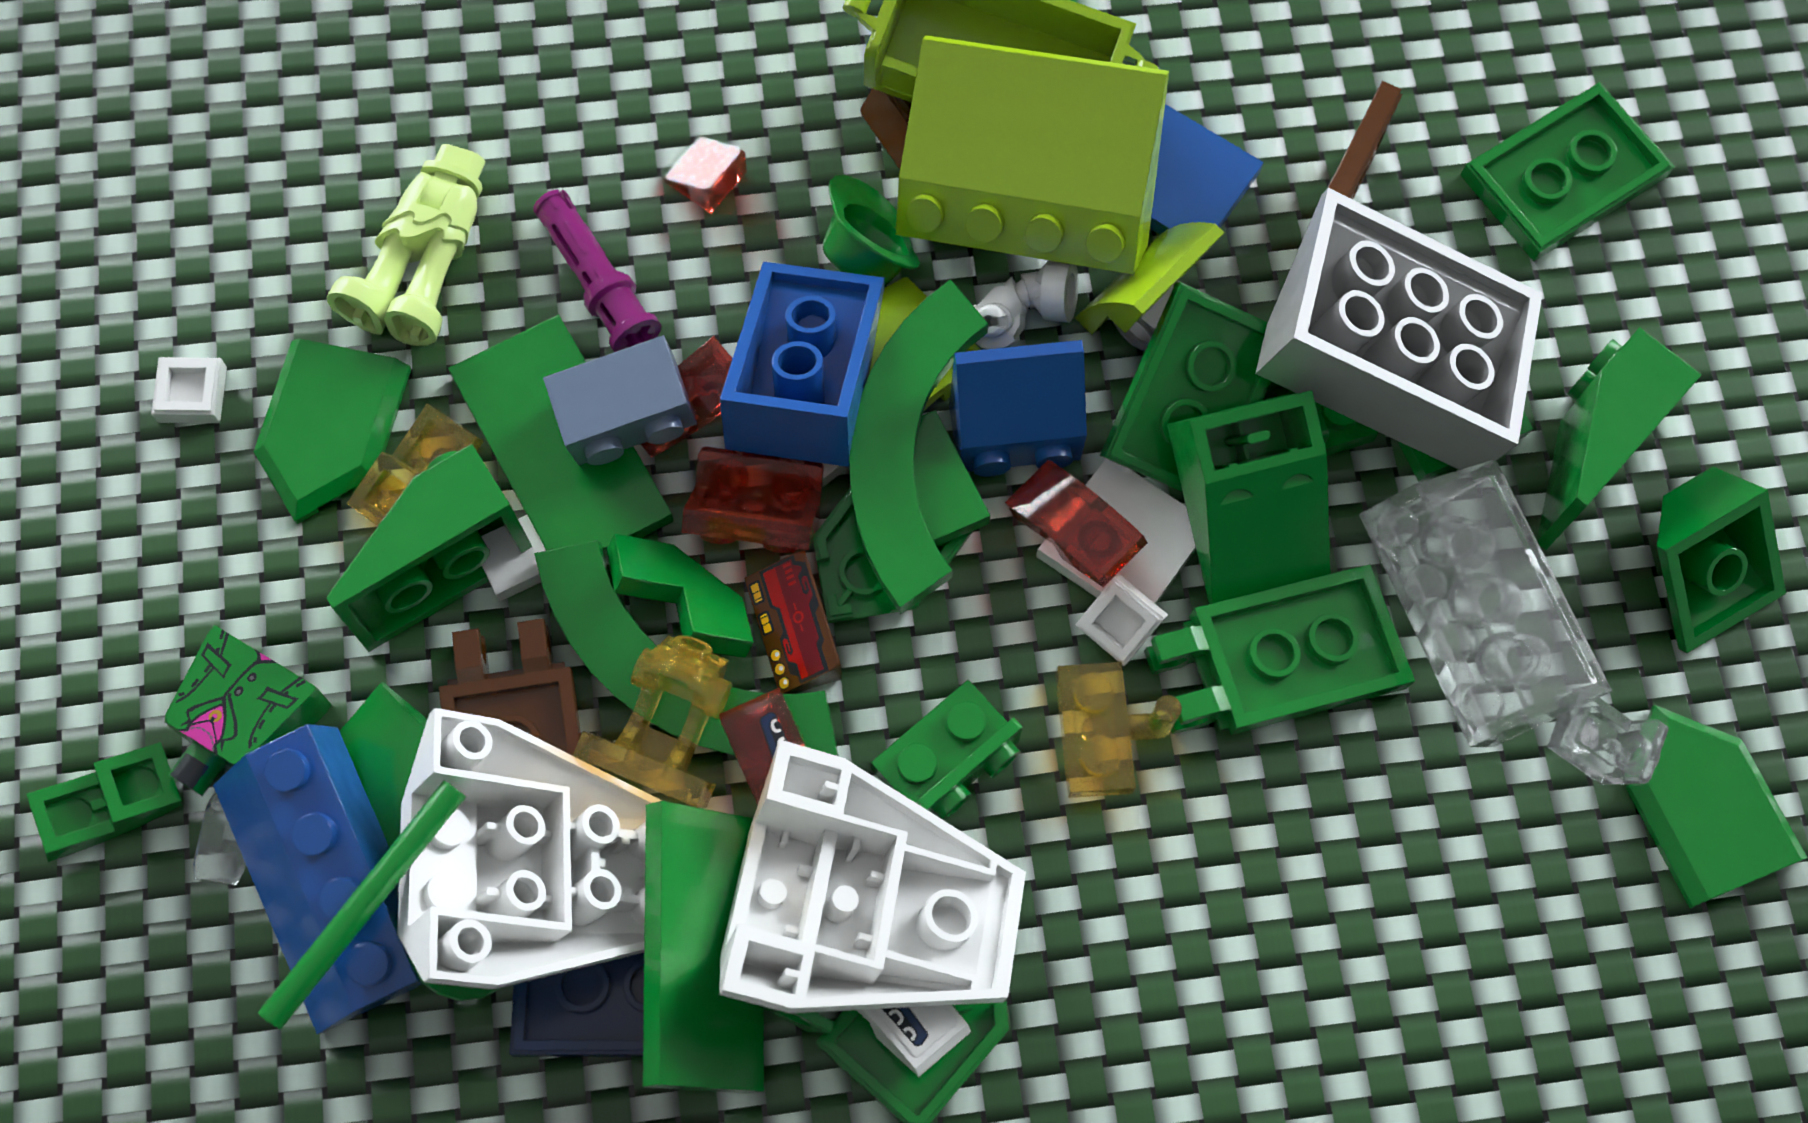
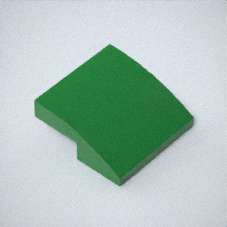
M382 682L342 727L340 734L390 848L400 835L401 803L427 718Z

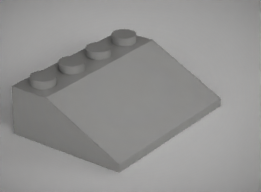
M1328 188L1321 195L1267 323L1255 374L1295 393L1312 390L1316 403L1471 476H1475L1519 443L1542 293Z

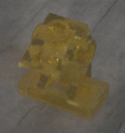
M680 635L675 638L668 636L654 649L645 648L640 654L631 676V685L641 688V691L624 730L615 742L600 735L583 731L573 756L694 807L707 808L716 783L687 772V768L709 716L718 719L728 701L732 682L723 678L729 660L713 654V649L709 644L690 636ZM663 691L692 702L688 717L678 739L649 727Z

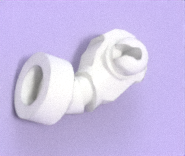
M1048 260L1039 271L1020 274L1021 280L1017 283L1011 277L1003 286H995L978 305H973L988 322V333L977 341L976 344L981 348L996 349L1010 347L1020 340L1019 335L1025 328L1026 314L1029 312L1028 307L1030 309L1036 308L1044 321L1071 322L1078 297L1077 266Z

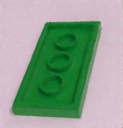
M558 314L449 367L448 370L545 549L551 550L598 540L602 544L604 556H607V548L614 533L642 538L674 522L673 516L634 446L624 449V454L620 458L602 465H590L588 463L578 465L565 447L543 377L586 363Z
M658 801L646 805L643 1087L744 1094L764 1092L763 1008L753 1003L720 995V955L753 818L667 801Z

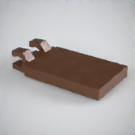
M543 618L517 622L522 669L489 673L486 640L480 634V630L476 628L452 632L457 679L447 680L448 685L439 687L442 710L500 719L584 761L573 671L570 666H565V662L553 664L550 631L548 625H545Z

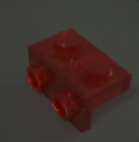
M704 446L700 449L697 457L696 485L683 509L682 533L699 535L702 540L714 544H728L735 540L759 543L767 550L778 553H789L798 549L809 550L820 518L824 465L817 462Z

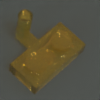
M1122 662L1057 666L1055 676L1068 798L1133 794L1136 785L1131 740L1158 739L1169 735L1181 714V703L1174 696L1165 695L1157 700L1151 713L1127 714Z

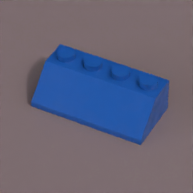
M306 724L245 754L213 785L290 971L389 849L338 727ZM399 882L304 1000V1005L317 1034L330 1030L423 985L409 962V955L398 937Z

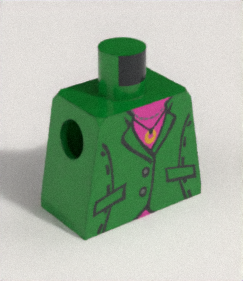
M213 625L165 714L164 722L180 736L191 742L168 775L203 797L225 765L232 768L245 754L306 724L315 725L327 713L332 704L313 684L216 625Z

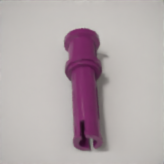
M554 189L542 195L534 204L533 212L547 229L567 264L579 279L585 290L584 306L591 316L599 317L611 335L609 337V345L612 350L617 352L657 338L661 332V323L655 314L646 313L635 296L636 285L631 277L624 274V272L616 271L615 267L612 266L593 233L577 212L568 193L563 189L561 192L558 189Z

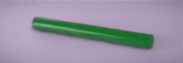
M443 780L258 1011V1014L279 1030L285 1026L465 800L466 796Z

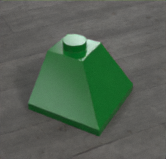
M1711 467L1663 495L1657 550L1678 649L1688 654L1786 594L1768 489L1716 467Z

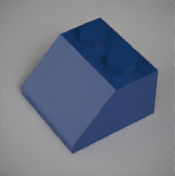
M1082 340L957 352L954 354L949 409L955 448L968 472L974 471L978 476H996L1006 473L1011 467L1036 465L1037 468L1042 470H1055L1064 468L1073 461L1081 459L1087 437L1085 366Z

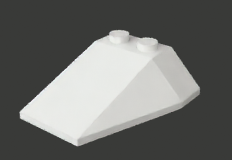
M780 740L776 747L748 834L720 955V995L786 1013L1004 1002L1008 998L1026 872L845 758Z

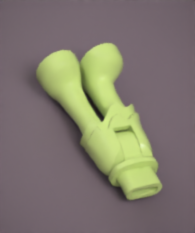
M443 144L434 160L424 162L421 172L407 187L395 210L382 223V231L375 239V244L381 251L367 277L363 279L360 277L341 276L332 285L326 298L329 306L337 314L372 334L381 335L385 326H387L390 334L404 344L427 346L436 342L443 320L441 314L436 309L438 297L451 261L461 257L463 254L464 246L467 243L470 229L477 213V199L483 189L478 178L485 165L484 158L475 152ZM420 261L405 294L395 298L408 263Z

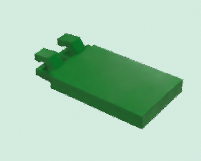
M1370 564L1194 608L1189 615L1190 621L1183 622V629L1154 636L1151 640L1152 646L1146 647L1144 650L1152 675L1179 669L1195 661L1204 689L1174 697L1172 700L1173 705L1167 706L1164 710L1172 734L1201 728L1216 721L1219 731L1229 729L1230 734L1234 735L1404 690L1415 682Z

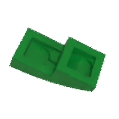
M161 742L94 762V773L26 793L48 862L120 836L182 805L176 783L168 775L171 769Z

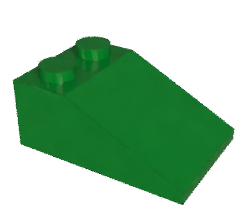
M1640 327L1623 346L1612 339L1567 393L1576 402L1560 422L1536 541L1545 550L1555 542L1589 505L1702 375Z
M470 444L460 451H449L438 456L428 465L427 470L413 477L327 595L326 599L335 613L365 649L370 652L489 581L482 565L488 559L490 550L481 536L505 526L521 553L532 548V545L510 503L474 446Z

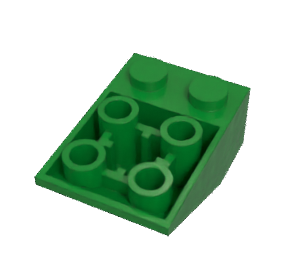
M1312 390L1283 395L1167 424L1209 604L1331 574L1327 452Z

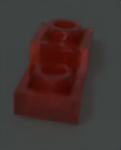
M1050 460L1046 461L1005 502L1014 518L1052 543L1065 562L1102 587L1148 543L1144 535L1113 507Z

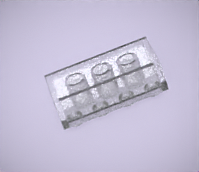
M1490 460L1413 484L1359 514L1469 747H1496L1613 692L1497 461Z

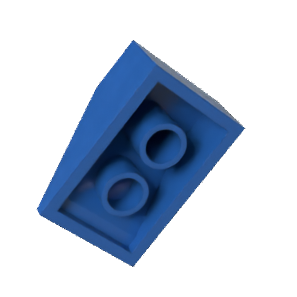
M763 261L720 397L726 450L845 467L850 466V450L860 400L870 373L884 292V277Z

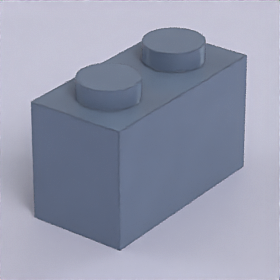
M664 335L543 377L564 445L578 465L585 463L590 465L610 463L620 458L624 454V449L647 441L650 444H662L672 441L683 434L684 428L697 424L675 357Z

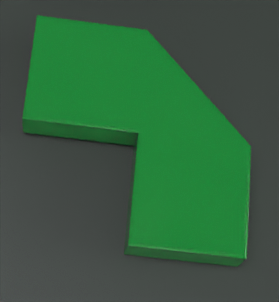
M614 533L607 548V554L616 594L676 604L684 645L687 649L743 658L747 656L754 641L743 597L674 544Z

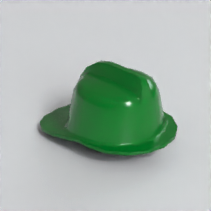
M836 175L833 177L828 186L834 214L824 237L822 248L825 256L837 268V271L884 277L885 287L904 268L916 270L920 265V261L913 250L910 237L896 235L897 210L876 189L859 179L848 175Z

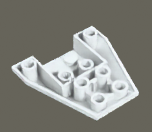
M434 708L429 713L402 799L400 834L443 780L463 793L466 798L399 881L398 937L423 982L496 989L644 953L646 805L662 800L500 719Z

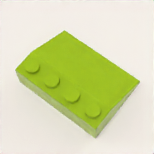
M926 35L921 45L899 174L896 235L1134 275L1148 247L1169 71Z

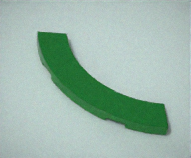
M951 279L925 298L901 323L885 344L870 371L862 391L850 450L851 498L863 547L882 589L900 615L952 578L953 572L939 552L927 529L919 506L914 479L915 445L921 417L934 388H937L940 381L953 365L954 354L966 352L988 333V322Z
M598 540L534 553L541 583L550 607L571 647L590 672L616 698L642 718L672 735L707 749L734 756L772 761V756L759 720L768 712H774L788 742L839 756L825 690L802 694H769L727 686L699 675L664 652L635 622L620 595L614 591L612 577L606 564L602 544Z

